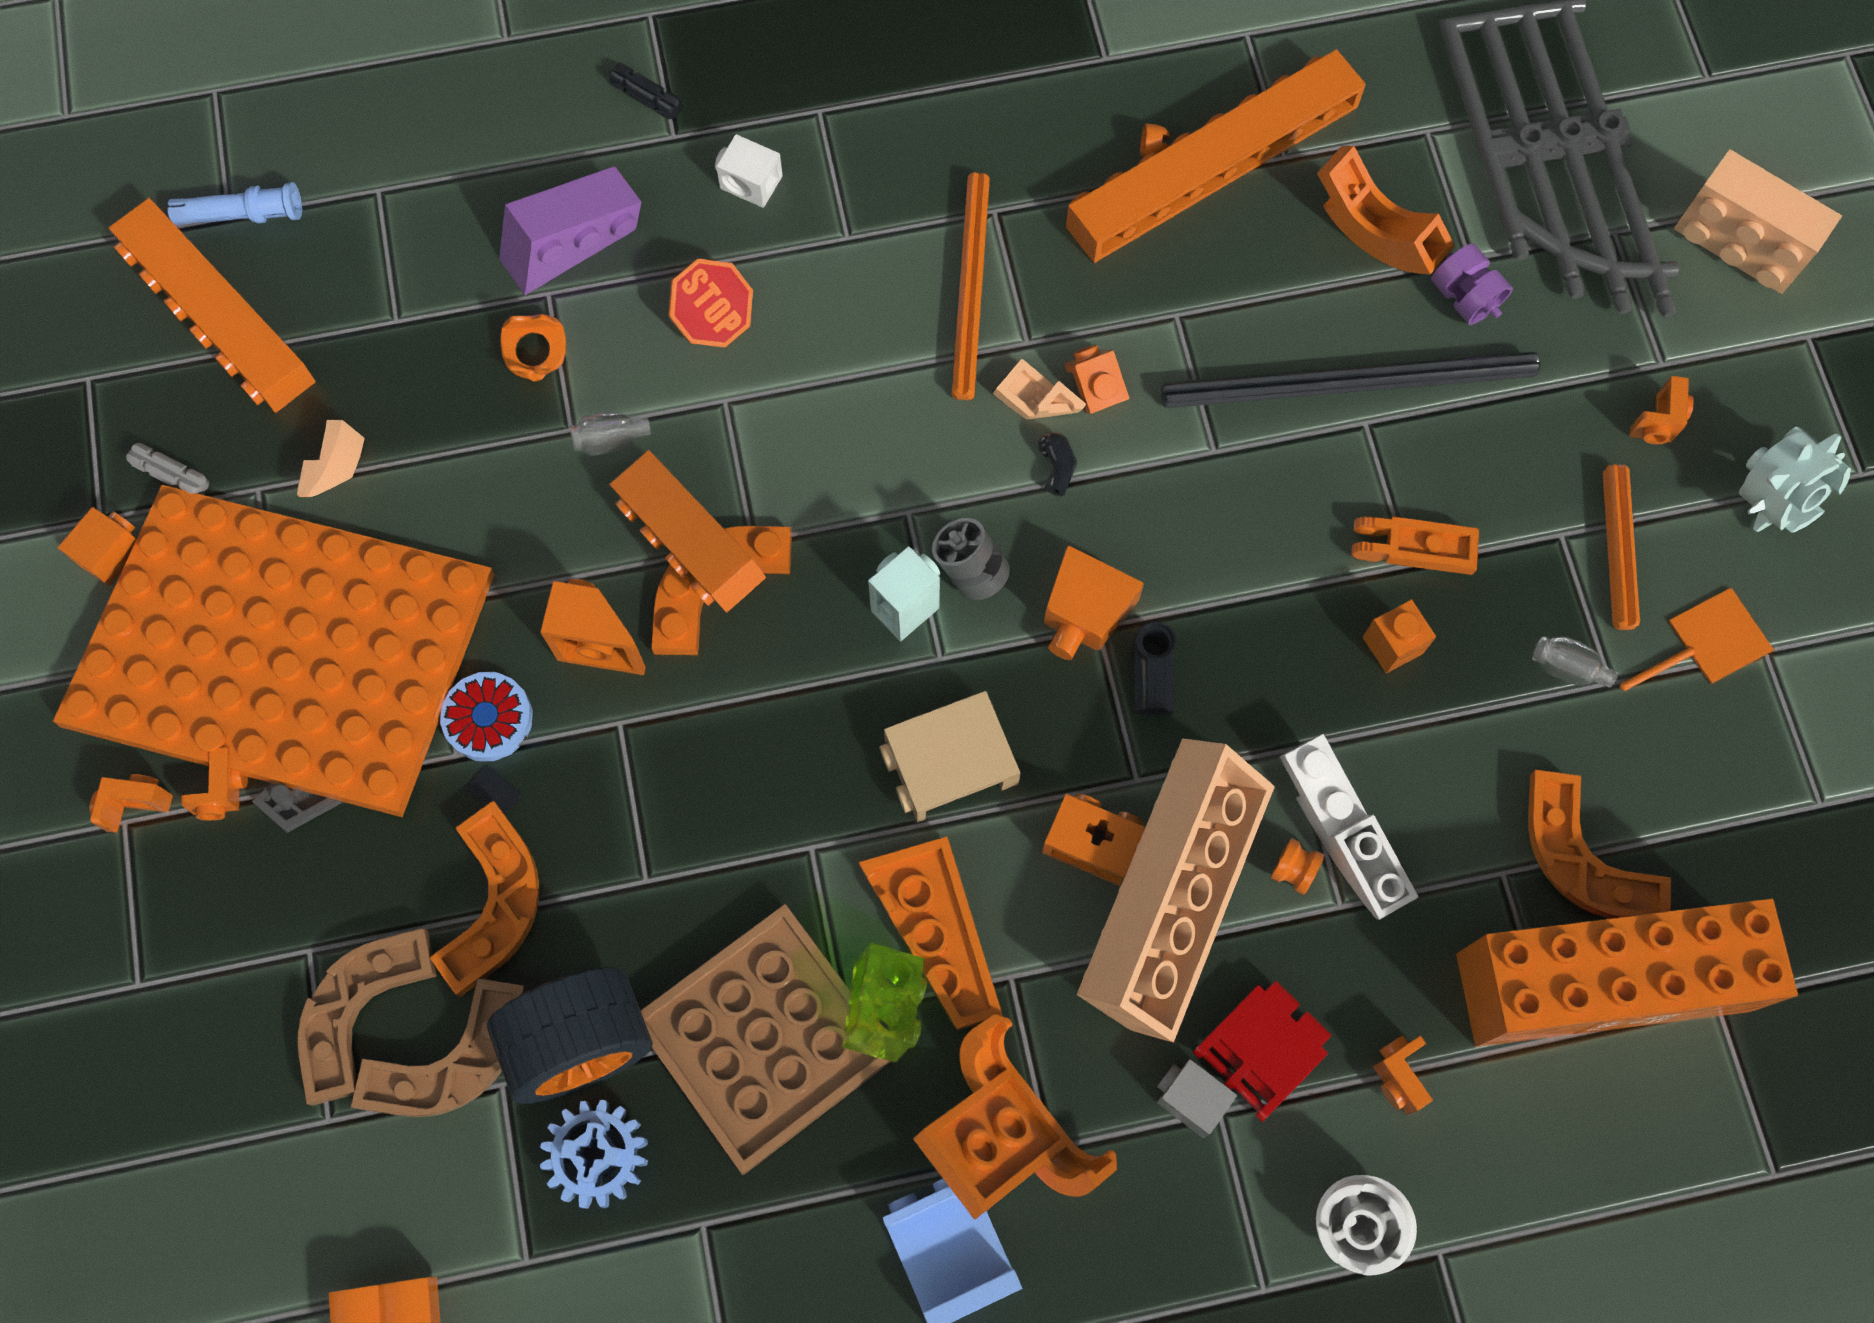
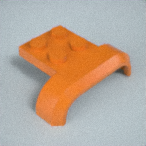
M997 1014L992 1015L973 1028L965 1036L961 1044V1069L973 1094L924 1128L913 1138L974 1220L1033 1173L1058 1193L1079 1197L1090 1193L1117 1170L1116 1153L1113 1150H1109L1103 1155L1095 1156L1079 1149L1008 1059L1004 1047V1037L1007 1030L1012 1026V1022L1009 1018Z

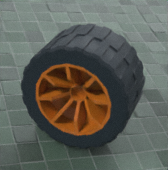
M618 967L587 969L544 983L504 1004L492 1014L487 1022V1030L511 1098L521 1104L543 1102L562 1097L608 1079L646 1056L653 1045L627 974Z

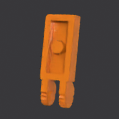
M1364 516L1354 520L1355 533L1373 537L1387 535V544L1363 541L1354 543L1351 552L1353 558L1370 562L1385 560L1387 564L1473 575L1477 570L1478 528L1393 516L1391 519Z

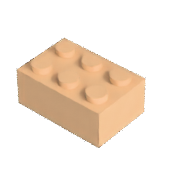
M1729 149L1674 227V230L1684 235L1690 242L1699 244L1719 256L1728 265L1735 266L1757 279L1761 285L1783 294L1818 253L1842 218V215Z

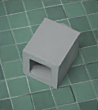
M1188 1060L1181 1069L1173 1064L1157 1086L1164 1092L1157 1101V1104L1202 1138L1211 1134L1237 1097V1094L1192 1060Z

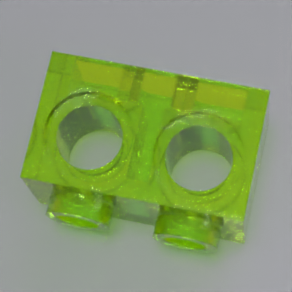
M872 942L868 945L854 964L842 1048L896 1063L909 1047H915L921 1032V1020L916 1019L917 1007L924 997L927 986V979L922 977L924 958ZM885 978L890 979L896 987L890 985ZM879 1020L884 1021L889 1026L890 1030L884 1028L880 1024Z

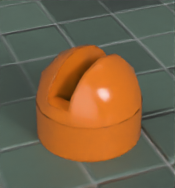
M1144 124L1140 142L1141 157H1145L1151 152L1159 153L1170 146L1169 144L1162 143V140L1171 139V135L1165 127L1158 124Z

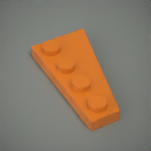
M948 836L859 862V867L956 1031L978 1025L994 1014L1002 1016Z

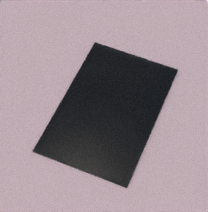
M487 765L465 788L485 806L494 801L504 815L523 796Z

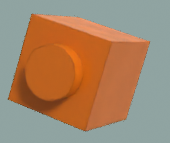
M92 507L57 548L75 564L107 586H110L122 572L136 542V538L131 534L135 527L114 511L107 517Z
M1412 599L1374 619L1363 635V639L1386 674L1424 654L1436 638V635Z

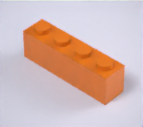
M650 450L645 452L609 484L620 496V499L614 504L631 523L639 518L645 524L639 531L656 550L664 545L670 551L665 559L682 578L689 572L696 579L690 587L708 606L713 601H716L727 613L767 578L754 560Z

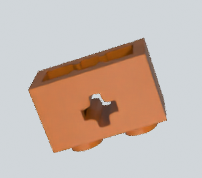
M1078 793L1073 797L1065 794L1044 843L1042 854L1120 887L1146 828L1143 826L1144 821L1127 812L1121 811L1116 815L1101 808L1102 804L1098 800L1088 795ZM1096 830L1105 832L1104 840L1100 843V846L1091 843L1092 835L1096 833Z

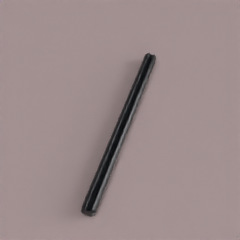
M1522 352L1166 382L1162 385L1161 398L1164 407L1173 408L1527 378L1537 375L1538 371H1540V362L1537 353Z

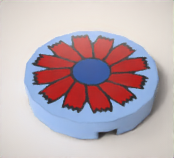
M478 672L463 678L449 690L441 707L440 725L446 740L460 754L475 761H496L511 755L520 747L519 744L523 741L525 735L526 737L528 736L532 727L533 709L525 691L512 678L497 672Z

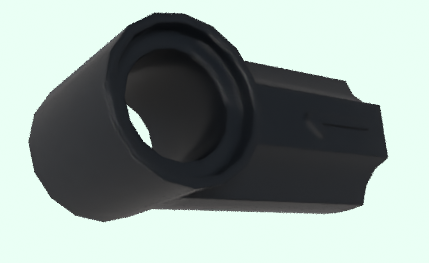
M1156 621L1142 626L1131 647V657L1133 660V713L1143 716L1170 715L1174 712L1173 652L1177 641L1175 633L1165 623ZM1150 638L1156 639L1162 644L1164 653L1161 655L1148 653L1143 647L1142 641Z

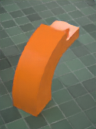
M1341 146L1317 173L1330 197L1323 207L1333 222L1354 244L1382 263L1406 272L1431 274L1455 247L1439 213H1418L1406 210L1390 201L1377 188L1355 146Z

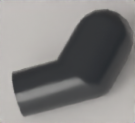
M1059 432L1046 433L1038 441V450L1042 452L1044 457H1049L1053 464L1045 489L1053 495L1064 496L1076 469L1077 459L1066 436Z

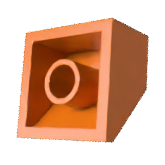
M570 579L568 583L553 581L541 634L557 661L644 675L646 666L633 638L600 590L595 588L592 583L580 579Z

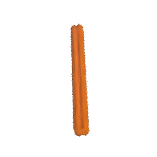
M973 172L969 174L967 179L952 381V397L956 400L969 401L975 396L990 181L986 173Z

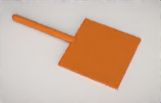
M1729 588L1668 621L1686 649L1622 682L1620 689L1626 691L1691 656L1709 683L1712 684L1771 653L1774 649L1732 588Z

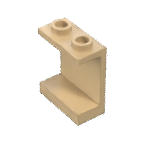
M986 691L884 729L886 744L879 746L881 755L889 772L897 770L902 785L896 787L898 798L905 813L913 810L917 823L926 820V811L998 783L1001 790L1019 784V768Z

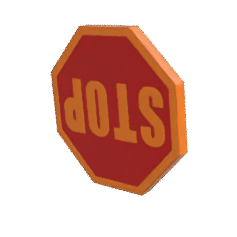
M696 259L671 280L668 317L689 344L724 348L750 327L753 289L733 263Z

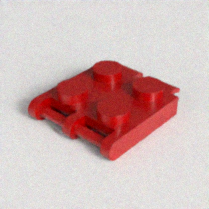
M1277 981L1266 991L1259 985L1256 986L1192 1052L1198 1059L1203 1056L1226 1079L1223 1084L1230 1090L1235 1088L1258 1111L1255 1116L1261 1122L1329 1054L1321 1046L1332 1036L1308 1011L1296 1022L1290 1015L1297 1009L1300 1003ZM1212 1048L1216 1052L1217 1056L1222 1061L1226 1062L1235 1072L1232 1073L1209 1049ZM1242 1079L1257 1096H1260L1266 1102L1265 1105L1241 1082Z

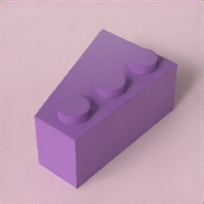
M614 166L505 204L499 260L523 294L527 295L636 230L641 201Z

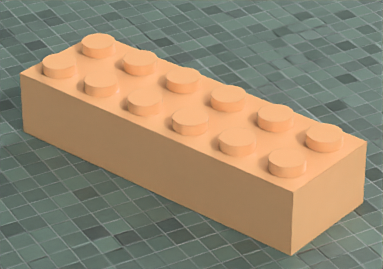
M1182 738L1076 994L1129 1030L1173 1043L1275 787L1227 744Z

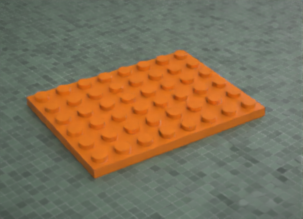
M161 485L53 722L61 728L209 766L210 751L229 747L228 767L231 770L240 772L243 776L285 785L292 789L403 817L439 723L441 707L449 690L452 689L495 574L491 567Z

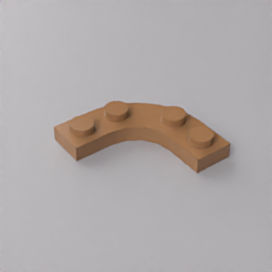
M422 928L376 940L350 951L326 971L328 974L319 984L312 998L307 999L300 1018L298 1053L306 1103L308 1105L314 1106L354 1095L357 1074L352 1051V1028L359 1011L370 999L390 988L437 976L435 965L430 959L433 954L429 932L426 929Z
M478 979L468 1024L460 1043L445 1058L424 1066H405L362 1059L351 1107L405 1117H430L458 1109L477 1098L502 1072L487 1030V1022L497 1009L527 992L528 988L523 985Z

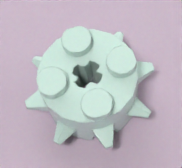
M1795 427L1772 448L1762 447L1750 457L1746 463V467L1750 472L1739 490V495L1752 505L1748 510V514L1759 511L1753 526L1756 532L1765 529L1773 523L1781 530L1785 527L1791 533L1796 532L1811 524L1825 512L1819 505L1833 490L1839 495L1843 492L1850 478L1851 468L1842 461L1845 456L1844 452L1835 455L1842 436L1835 433L1819 442L1802 428Z

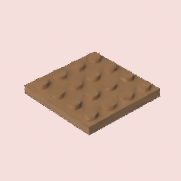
M786 904L641 1010L653 1042V1050L742 1175L753 1169L898 1057L896 1051Z

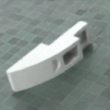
M1324 734L1318 735L1279 756L1300 794L1296 799L1338 869L1372 915L1380 920L1418 898L1374 815H1367Z

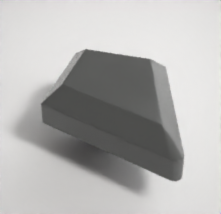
M271 783L252 801L286 833L343 803L342 801Z

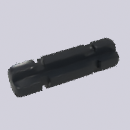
M623 63L616 64L609 75L611 84L623 92L629 90L627 93L629 96L652 110L658 108V113L667 119L673 120L681 112L683 106L680 97L670 91L664 93L665 88L640 73L633 74L634 70Z

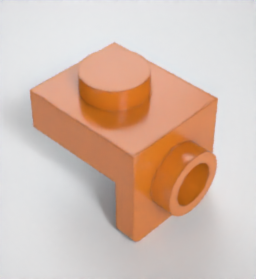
M1091 345L1074 352L1075 359L1064 363L1066 371L1073 373L1081 399L1086 403L1084 407L1086 413L1092 414L1130 399L1114 350H1099L1098 345Z
M1671 376L1656 394L1655 412H1642L1630 427V437L1643 439L1650 444L1672 443L1687 425V420L1690 418L1693 410V396L1688 395L1689 378Z
M229 747L218 748L209 752L208 793L181 796V805L190 813L196 815L197 819L205 821L221 820L225 818L226 812L239 810V789L247 787L248 777L228 767Z
M131 774L129 780L102 777L99 789L94 792L90 801L91 823L107 832L117 833L124 807L169 813L173 795L158 786L159 780L153 777L139 774Z
M1404 1035L1398 1037L1379 1050L1384 1059L1373 1066L1384 1082L1381 1085V1090L1388 1102L1396 1110L1402 1108L1406 1115L1419 1111L1433 1101L1405 1061L1406 1057L1426 1044L1421 1035L1409 1042Z

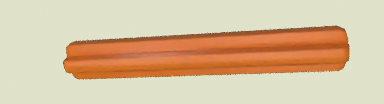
M1612 464L1603 471L1612 623L1617 630H1633L1640 624L1630 470L1626 465Z

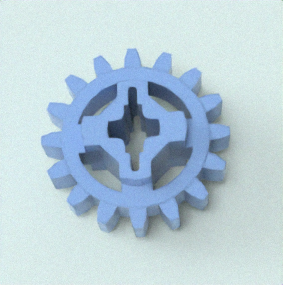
M600 1100L596 1111L592 1110L589 1102L581 1101L579 1107L580 1114L575 1115L568 1109L562 1111L566 1122L562 1127L549 1124L548 1129L555 1135L554 1141L543 1142L540 1148L550 1152L551 1159L542 1162L540 1167L543 1170L554 1171L555 1173L547 1183L549 1188L555 1189L562 1185L565 1187L561 1195V1200L569 1203L578 1194L579 1207L588 1209L592 1198L596 1197L599 1206L606 1208L609 1207V1194L613 1193L619 1199L624 1200L627 1194L623 1185L626 1182L639 1185L641 1182L633 1171L635 1166L647 1165L648 1160L638 1156L637 1149L648 1145V1142L645 1138H634L633 1134L639 1129L641 1124L636 1119L624 1123L627 1110L619 1106L611 1115L609 1114V1102L606 1100ZM587 1123L585 1133L574 1141L568 1140L577 1128ZM611 1124L622 1135L626 1149L617 1148L611 1140ZM597 1141L598 1148L604 1150L605 1155L603 1160L596 1159L592 1166L591 1161L584 1158V1153L586 1149H594ZM563 1159L571 1160L578 1170L576 1178L578 1184L568 1175ZM615 1167L621 1168L613 1180L603 1186H599L606 1173Z

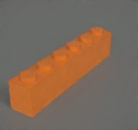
M150 198L108 227L119 241V243L113 246L117 253L130 267L136 263L141 266L143 271L138 273L140 278L155 294L163 290L168 296L163 301L164 304L180 322L188 318L194 324L189 328V331L205 349L213 345L219 351V354L214 358L231 377L237 373L241 375L245 380L240 385L241 388L257 406L264 401L276 414L316 382L295 353Z

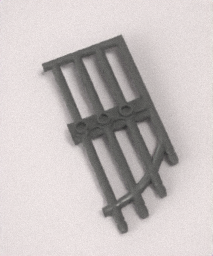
M1555 0L1440 19L1438 24L1503 227L1508 241L1511 242L1510 248L1516 260L1521 261L1529 257V247L1526 239L1523 238L1526 236L1556 257L1562 278L1566 280L1565 287L1567 293L1572 299H1578L1584 295V285L1582 279L1578 277V267L1603 275L1609 292L1613 295L1614 307L1619 314H1626L1632 310V302L1629 293L1626 292L1627 286L1624 278L1648 279L1653 296L1657 299L1656 305L1663 318L1674 316L1676 314V305L1673 297L1670 296L1671 290L1666 278L1678 277L1679 267L1675 261L1661 262L1621 149L1632 145L1627 118L1622 115L1621 109L1608 111L1575 16L1576 13L1585 11V0ZM1558 17L1591 114L1569 117L1536 20ZM1520 24L1552 120L1530 124L1498 26ZM1481 29L1513 127L1490 130L1459 33ZM1604 151L1642 262L1617 260L1582 155ZM1565 158L1597 255L1570 246L1543 161ZM1519 165L1526 166L1546 229L1516 209L1503 168Z

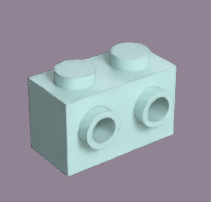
M909 546L899 555L896 552L888 555L877 567V574L868 580L871 612L900 642L939 609L940 571L927 555L921 554L918 556Z

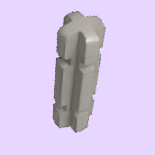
M135 443L126 455V460L133 467L142 472H149L150 476L174 488L185 490L191 494L203 495L209 487V480L203 474L193 469H187L186 465L160 452H153L152 448L142 443Z

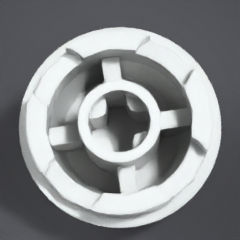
M1354 1175L1343 1178L1328 1188L1318 1205L1316 1227L1322 1246L1335 1263L1350 1271L1367 1276L1389 1272L1400 1266L1408 1258L1414 1247L1417 1225L1413 1209L1406 1197L1394 1185L1381 1178L1370 1175Z

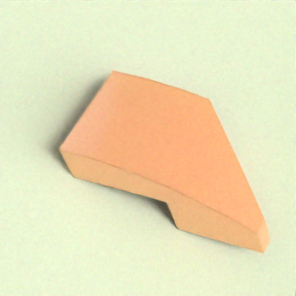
M1023 359L1018 362L993 392V395L1025 419L1078 413L1086 405L1085 402L1060 381L1054 386Z
M327 420L319 460L303 461L297 495L299 497H313L352 478L365 438L343 420Z

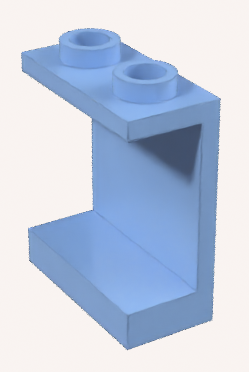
M941 1179L932 1184L936 1193L919 1201L915 1193L902 1197L888 1205L891 1214L883 1217V1221L927 1323H952L1023 1289L1015 1270L1011 1268L987 1211L974 1220L945 1180Z

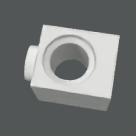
M737 134L728 148L723 147L716 158L715 169L718 173L720 189L762 208L765 207L783 177L780 153Z

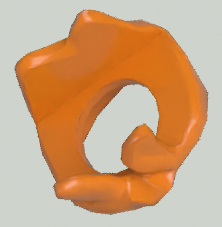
M543 314L511 316L502 326L500 339L502 357L506 367L513 374L537 382L550 372L557 370L563 364L566 355V336L564 327L557 318ZM530 333L544 336L549 342L550 347L547 359L536 366L523 364L516 354V347L520 338Z

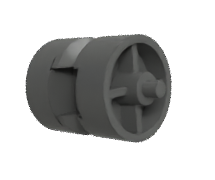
M973 518L953 520L946 524L934 538L932 544L934 559L964 597L971 600L986 599L996 594L1005 585L1010 573L1009 562L978 520Z

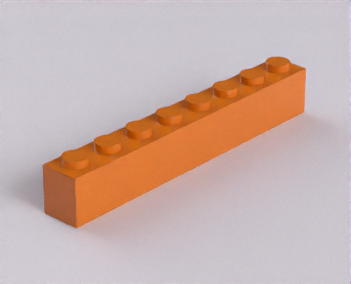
M1337 49L1324 57L1316 56L1291 76L1283 75L1278 78L1264 92L1258 95L1251 94L1239 103L1238 107L1228 113L1214 115L1207 121L1204 127L1192 134L1187 132L1180 135L1168 148L1159 153H1149L1132 169L1125 173L1117 172L1106 180L1104 185L1090 193L1085 191L1077 195L1068 205L1066 228L1091 261L1096 263L1358 108L1366 83Z

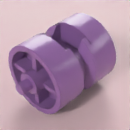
M1474 243L1464 246L1454 254L1449 253L1444 258L1445 261L1432 275L1431 282L1446 299H1456L1453 307L1468 325L1476 324L1490 314L1494 318H1498L1502 314L1498 307L1510 296L1513 287L1498 270H1488L1490 261Z

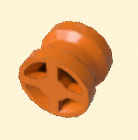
M1291 837L1283 849L1270 878L1277 882L1287 881L1294 886L1296 892L1304 896L1313 882L1325 854L1317 850L1309 852L1301 848L1298 840Z

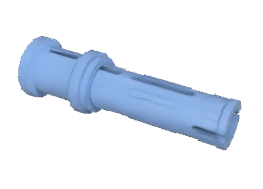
M294 182L285 183L281 188L262 189L257 185L250 186L245 190V193L186 199L175 198L168 201L169 206H174L168 207V215L175 226L248 218L258 224L265 223L267 218L288 216L291 220H299L302 216L301 196Z

